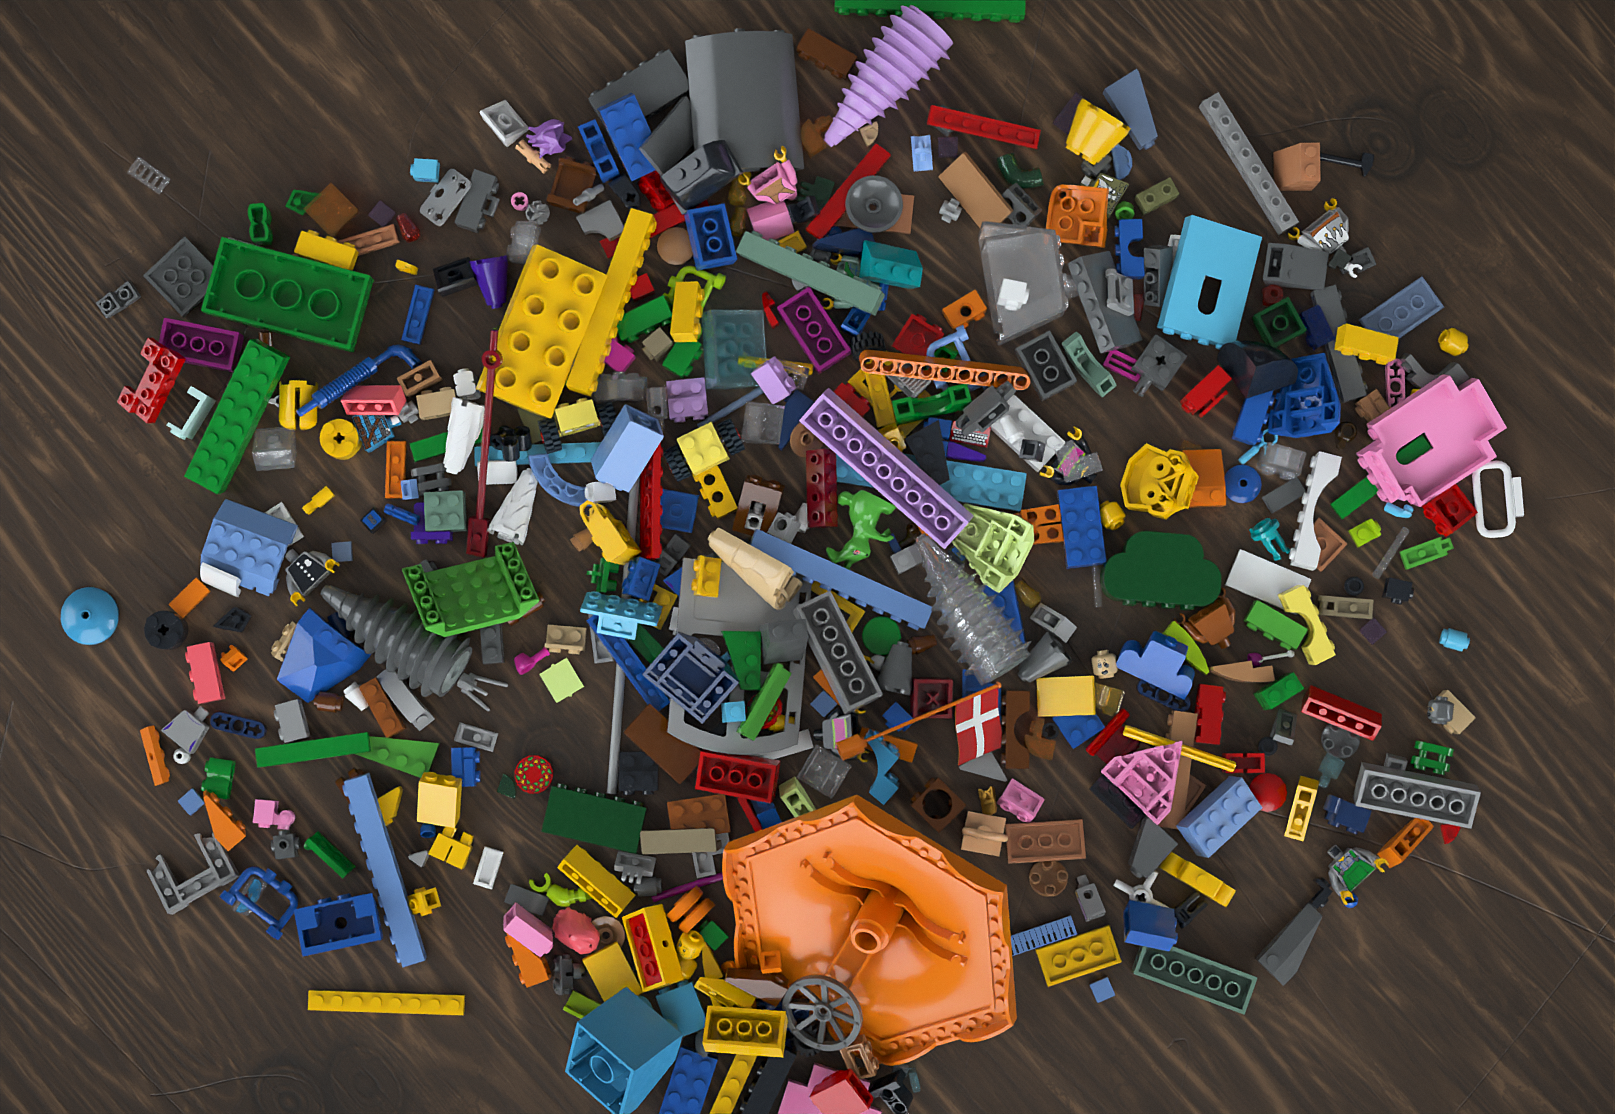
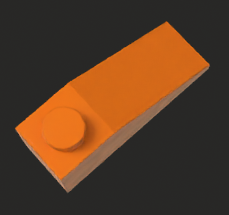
M1414 817L1382 847L1377 855L1389 863V868L1400 864L1434 826L1429 820Z

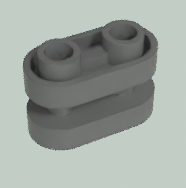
M440 463L410 470L411 477L418 478L419 496H424V492L438 490V492L449 491L452 481L451 478H445L444 473L447 469L444 467L445 464ZM437 475V480L426 482L425 476Z

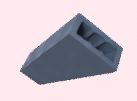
M1136 69L1105 88L1103 95L1119 120L1131 128L1128 134L1139 150L1143 148L1147 150L1155 145L1154 141L1158 135L1141 77Z

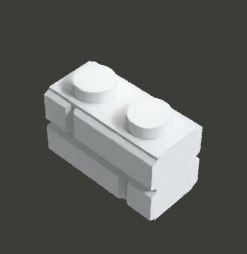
M468 368L460 369L458 373L453 375L454 382L457 385L456 393L459 398L469 401L481 397L480 391L476 390L478 377L472 371H469Z

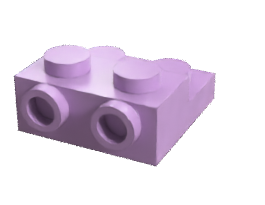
M704 377L666 381L670 420H674V423L685 422L686 418H693V421L704 420L708 416Z

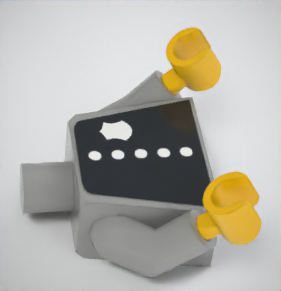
M291 549L285 555V558L291 563L286 568V582L291 595L290 600L296 606H298L297 601L299 599L304 602L305 598L303 596L310 594L331 572L335 573L333 566H340V564L325 553L317 551L308 553L304 551L299 556L294 549Z

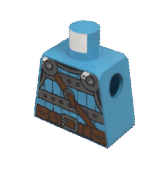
M357 415L352 417L365 451L368 453L393 439L395 435L392 428L402 424L398 415L387 417V415Z

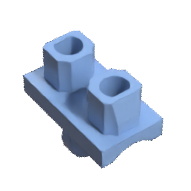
M930 135L912 136L911 146L914 172L933 170Z

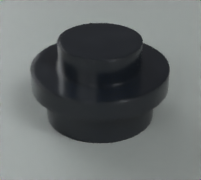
M1353 576L1345 581L1344 589L1347 594L1356 596L1363 591L1364 584L1360 578Z
M1263 737L1258 743V749L1260 753H1265V756H1271L1276 753L1278 744L1272 737Z

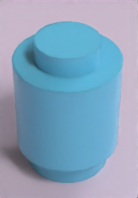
M1449 628L1448 630L1443 629L1439 643L1443 644L1444 647L1462 652L1463 649L1468 648L1470 638L1467 637V633Z

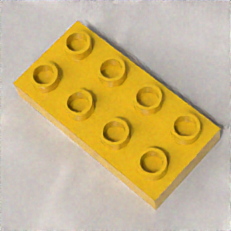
M538 244L532 246L499 328L497 350L501 352L503 362L501 366L495 369L493 397L541 417L552 418L608 275ZM492 355V360L496 361V357ZM485 366L476 386V390L486 393L488 370Z

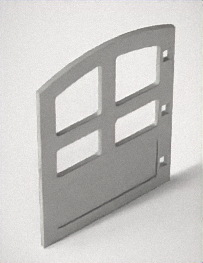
M683 558L676 634L681 632L690 636L693 633L722 636L721 631H759V626L766 623L797 620L793 610L796 606L800 605L799 594L806 593L805 602L811 599L812 584L802 580L803 576L798 573L795 576L792 575L791 577L799 579L803 585L790 602L786 601L784 608L776 610L751 586H748L726 563L721 562L718 597L695 596L694 591L691 590L692 579H695L696 571H693L695 559ZM806 648L803 658L800 660V665L790 661L789 672L792 674L784 686V689L787 690L783 732L757 737L754 741L749 738L743 739L740 733L736 732L742 722L738 721L727 722L726 735L724 737L714 735L684 722L685 709L670 698L667 733L693 746L726 754H764L798 745ZM761 671V686L769 672ZM738 684L730 692L729 702L743 701L744 690H740ZM789 712H795L794 724L788 723Z

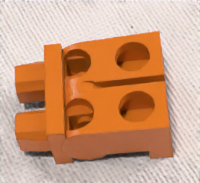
M1059 504L1020 510V513L1014 514L1033 525V545L1064 541L1062 524H1055L1061 522ZM1043 524H1055V525L1042 526Z

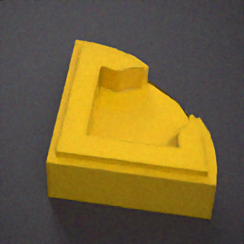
M397 260L395 266L399 271L417 275L418 268L416 266Z

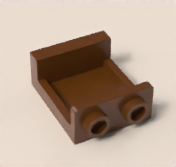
M567 156L559 158V166L552 190L546 200L548 205L584 214L589 201L576 206L573 203V199L580 196L586 189L593 188L597 176V169L589 162L581 164L576 162V159Z

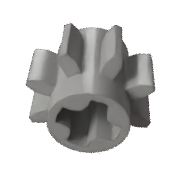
M951 198L950 202L944 201L939 211L943 215L942 220L948 223L951 220L957 221L962 211V208L959 207V201Z
M541 200L528 204L526 217L530 222L534 221V225H540L547 221L550 211L546 204H542Z
M412 400L408 403L406 401L398 416L403 423L409 421L412 424L418 419L416 414L419 413V410Z

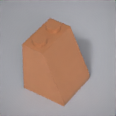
M1298 143L1273 153L1274 182L1280 191H1312L1320 182V143Z

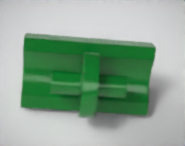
M600 558V564H593V571H587L586 575L592 576L591 583L597 584L596 592L616 591L617 581L608 580L609 572L618 573L619 564L608 562L605 558Z

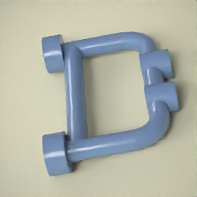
M964 325L956 327L957 332L930 344L926 355L935 357L934 352L936 349L954 342L961 359L971 361L963 345V341L969 339ZM933 380L937 389L941 388L942 391H945L949 387L947 382ZM968 384L969 392L983 387L984 390L989 388L988 386Z

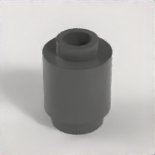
M656 876L642 877L641 884H636V881H634V893H638L639 897L661 894V878Z

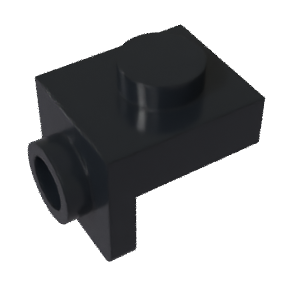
M808 196L797 204H789L787 206L792 223H806L820 214L815 196Z
M1315 877L1313 881L1320 887V890L1308 903L1318 909L1327 904L1329 901L1328 897L1333 891L1329 888L1331 885L1324 878L1319 879Z

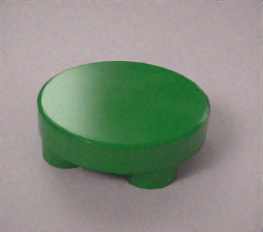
M875 617L865 625L862 632V640L865 647L871 653L887 655L892 645H897V641L901 640V632L898 625L888 617Z

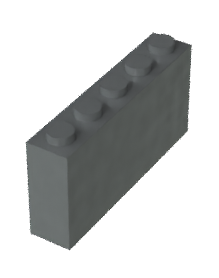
M670 49L666 51L661 50L655 54V58L650 61L645 60L641 62L637 69L626 71L619 80L616 81L614 79L607 83V87L604 89L593 91L588 100L602 122L597 108L629 93H633L647 121L680 101L682 97L690 95L689 80Z
M1110 251L1081 256L1067 263L1100 353L1126 348L1142 341L1143 339L1133 314L1127 316L1107 307L1108 282L1105 277V271L1107 269H1115L1117 271Z

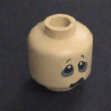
M1109 650L1097 651L1098 655L1092 657L1093 673L1099 676V679L1114 677V673L1118 671L1116 655L1109 653Z

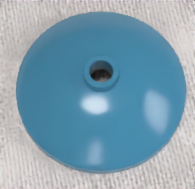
M85 587L76 590L68 596L61 609V624L64 631L72 640L85 645L99 644L107 640L116 630L119 621V610L115 600L109 593L99 588ZM85 612L89 613V617L87 619L83 617Z

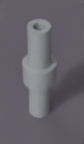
M599 184L594 188L586 189L580 196L573 199V203L578 206L585 201L594 199L597 194L604 191V186Z

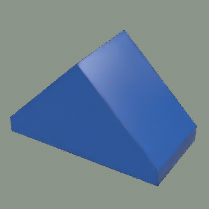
M853 306L841 325V331L851 337H857V334H861L871 314Z

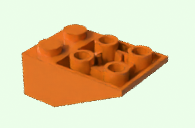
M507 933L505 940L508 947L513 949L512 959L515 966H519L521 971L519 978L522 985L525 984L526 988L549 980L553 975L546 957L542 955L540 958Z

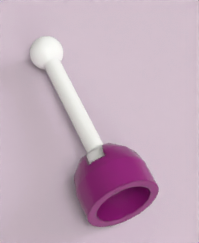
M1290 650L1287 653L1262 657L1259 653H1248L1247 660L1252 661L1253 668H1257L1262 665L1264 660L1287 656L1292 658L1294 651Z

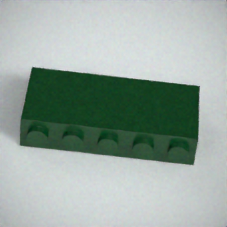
M557 783V786H552L541 832L631 853L638 852L641 839L640 832L643 830L648 807H644L643 802L633 800L631 804L625 802V798L617 796L609 799L606 798V794L595 792V795L587 794L588 790L576 787V791L568 789L569 785Z

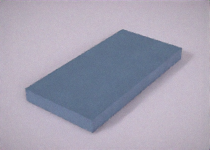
M1421 276L1359 319V322L1365 329L1401 338L1440 311L1444 306Z

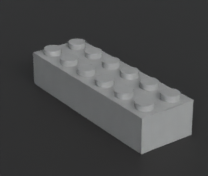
M831 591L796 606L793 613L797 620L806 619L808 643L844 714L846 715L879 699L883 694Z
M1362 762L1353 800L1355 805L1359 807L1471 829L1481 792L1476 784Z

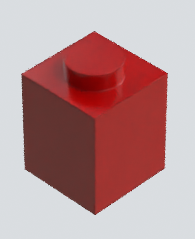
M647 273L637 277L635 285L631 286L630 298H633L634 302L655 294Z

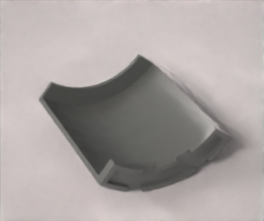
M739 28L735 29L734 32L707 36L694 35L693 39L686 40L694 151L712 141L725 140L742 171L754 172L760 171V168H770L777 162L781 164V160H777L774 153L776 149L779 154H783L781 146H784L787 150L785 157L787 160H790L795 171L804 169L793 35L785 33L784 30L745 31V29Z

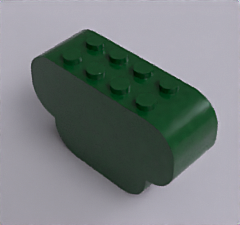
M1141 531L1128 538L1123 544L1121 553L1109 558L1102 566L1100 587L1106 597L1113 601L1123 602L1122 605L1134 606L1136 603H1142V607L1148 608L1161 605L1162 609H1173L1175 606H1180V610L1192 611L1195 608L1211 604L1217 599L1221 591V573L1213 562L1203 559V547L1195 537L1187 534Z

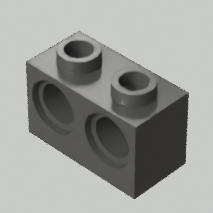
M1017 183L1009 187L1002 194V197L1014 210L1008 218L1020 230L1027 227L1042 211Z

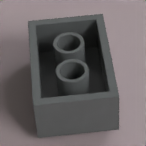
M1050 330L1015 349L1014 352L1022 367L1027 371L1030 382L1041 402L1076 384L1077 379Z

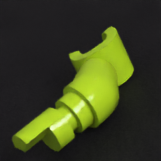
M547 873L544 875L546 884L543 887L535 886V881L529 879L530 887L535 892H547L546 896L557 906L568 907L578 900L579 902H586L588 899H593L581 888H578V891H574V889L568 890V888H563L555 883L552 885L551 878Z

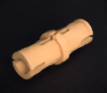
M522 139L519 142L520 145H516L515 149L527 158V161L533 163L543 174L548 171L547 168H550L551 164L543 157L540 159V152L534 150Z

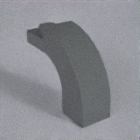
M1404 353L1399 358L1402 361L1401 366L1409 373L1405 379L1420 389L1442 374L1450 375L1457 387L1469 378L1461 366L1455 362H1450L1438 373L1429 374L1423 370L1411 354Z

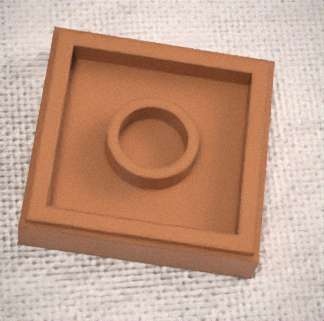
M1318 518L1313 523L1315 536L1321 548L1316 569L1322 572L1347 543L1323 520Z

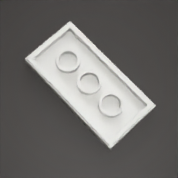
M1239 549L1225 585L1284 610L1278 594L1296 585H1304L1308 588L1311 579Z

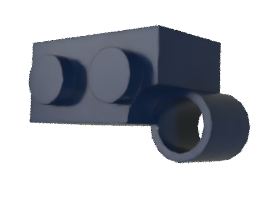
M1329 794L1323 806V809L1326 810L1324 819L1329 820V825L1338 828L1340 825L1347 827L1346 831L1356 835L1358 832L1364 833L1372 812Z

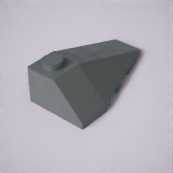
M1307 903L1254 959L1284 986L1298 971L1323 916L1311 904Z

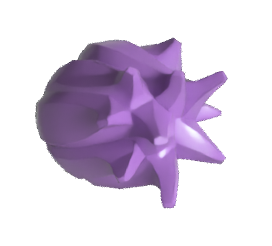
M557 119L548 120L539 127H528L536 135H526L529 138L528 142L533 143V147H540V159L545 154L552 155L564 151L566 148L565 144L572 140L571 136L563 133L564 122Z

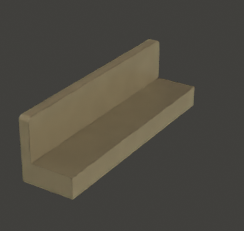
M715 828L643 830L640 832L642 854L717 852L722 848L721 840L716 839Z

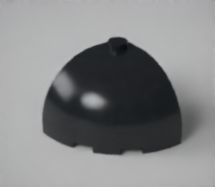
M1244 340L1226 343L1220 348L1217 356L1218 362L1232 378L1246 399L1294 384L1298 376L1296 364L1286 354L1271 345L1257 341Z

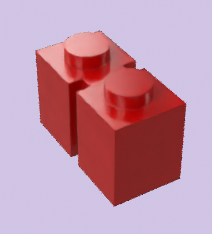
M1222 753V758L1236 762L1233 772L1222 769V773H1243V769L1244 773H1265V753Z

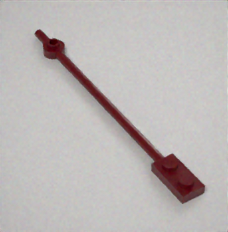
M494 329L490 332L489 350L482 355V363L488 370L476 516L469 517L466 554L486 557L489 532L487 529L490 519L484 518L495 369L501 366L503 362V356L497 350L499 331ZM492 355L496 357V361L492 360Z

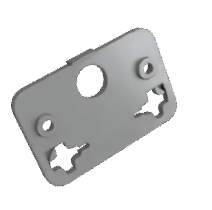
M455 169L448 170L438 185L435 184L431 189V194L421 206L420 213L437 226L443 225L471 188V181ZM465 183L466 187L460 190L461 187L459 185ZM440 189H444L443 195L437 198V192ZM438 214H442L443 218L441 220L436 217Z

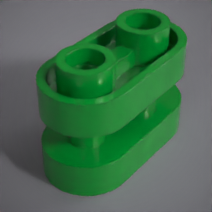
M1415 741L1414 748L1420 751L1418 757L1412 756L1411 764H1414V768L1425 770L1426 767L1432 768L1433 773L1441 775L1449 772L1451 764L1445 763L1446 756L1453 757L1454 749ZM1427 752L1439 754L1438 760L1426 759Z

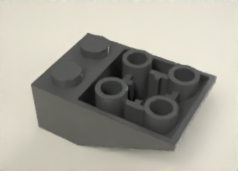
M1268 243L1263 281L1267 286L1324 290L1329 252L1289 244Z

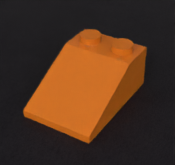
M1221 449L1182 450L1188 456L1191 467L1199 476L1189 508L1226 506V486Z

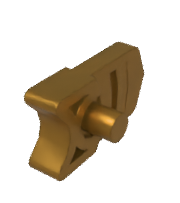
M990 786L986 791L979 789L982 813L991 816L997 812L995 788Z

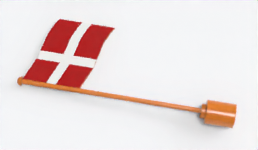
M996 682L995 685L866 739L855 734L836 742L838 753L843 761L865 752L864 748L867 747V742L952 706H955V729L959 747L958 765L1001 748L1002 730L998 711V689L1001 688V683Z

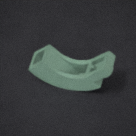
M1077 331L1061 343L1072 365L1101 397H1104L1117 386L1112 375L1094 358Z

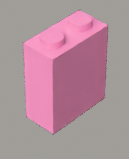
M515 902L504 915V931L541 958L544 953H549L553 947L552 929Z

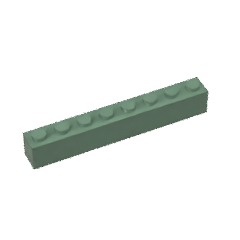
M745 231L736 250L740 256L867 313L876 315L885 296L881 291V287L873 283L870 286L864 284V280L857 276L853 278L846 276L847 272L839 268L836 271L830 269V265L823 261L819 263L812 261L813 257L805 253L801 256L796 253L797 250L789 246L783 248L779 246L780 243L776 240L769 238L767 241L758 232L752 231V233Z

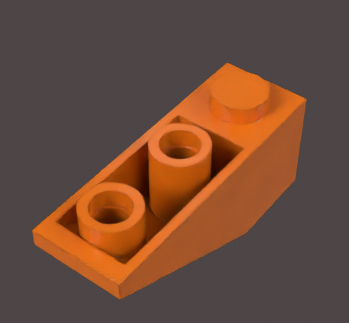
M205 790L203 798L214 837L229 851L246 837V826L240 820L236 821L232 817V811L227 806L223 807L219 803L220 800L215 793H209Z

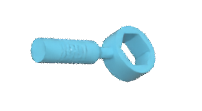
M1268 429L1263 431V435L1268 432ZM1273 435L1274 441L1271 444L1264 442V437L1262 436L1260 443L1254 445L1238 459L1239 462L1244 465L1259 452L1260 447L1263 445L1266 447L1273 446L1278 440V435Z

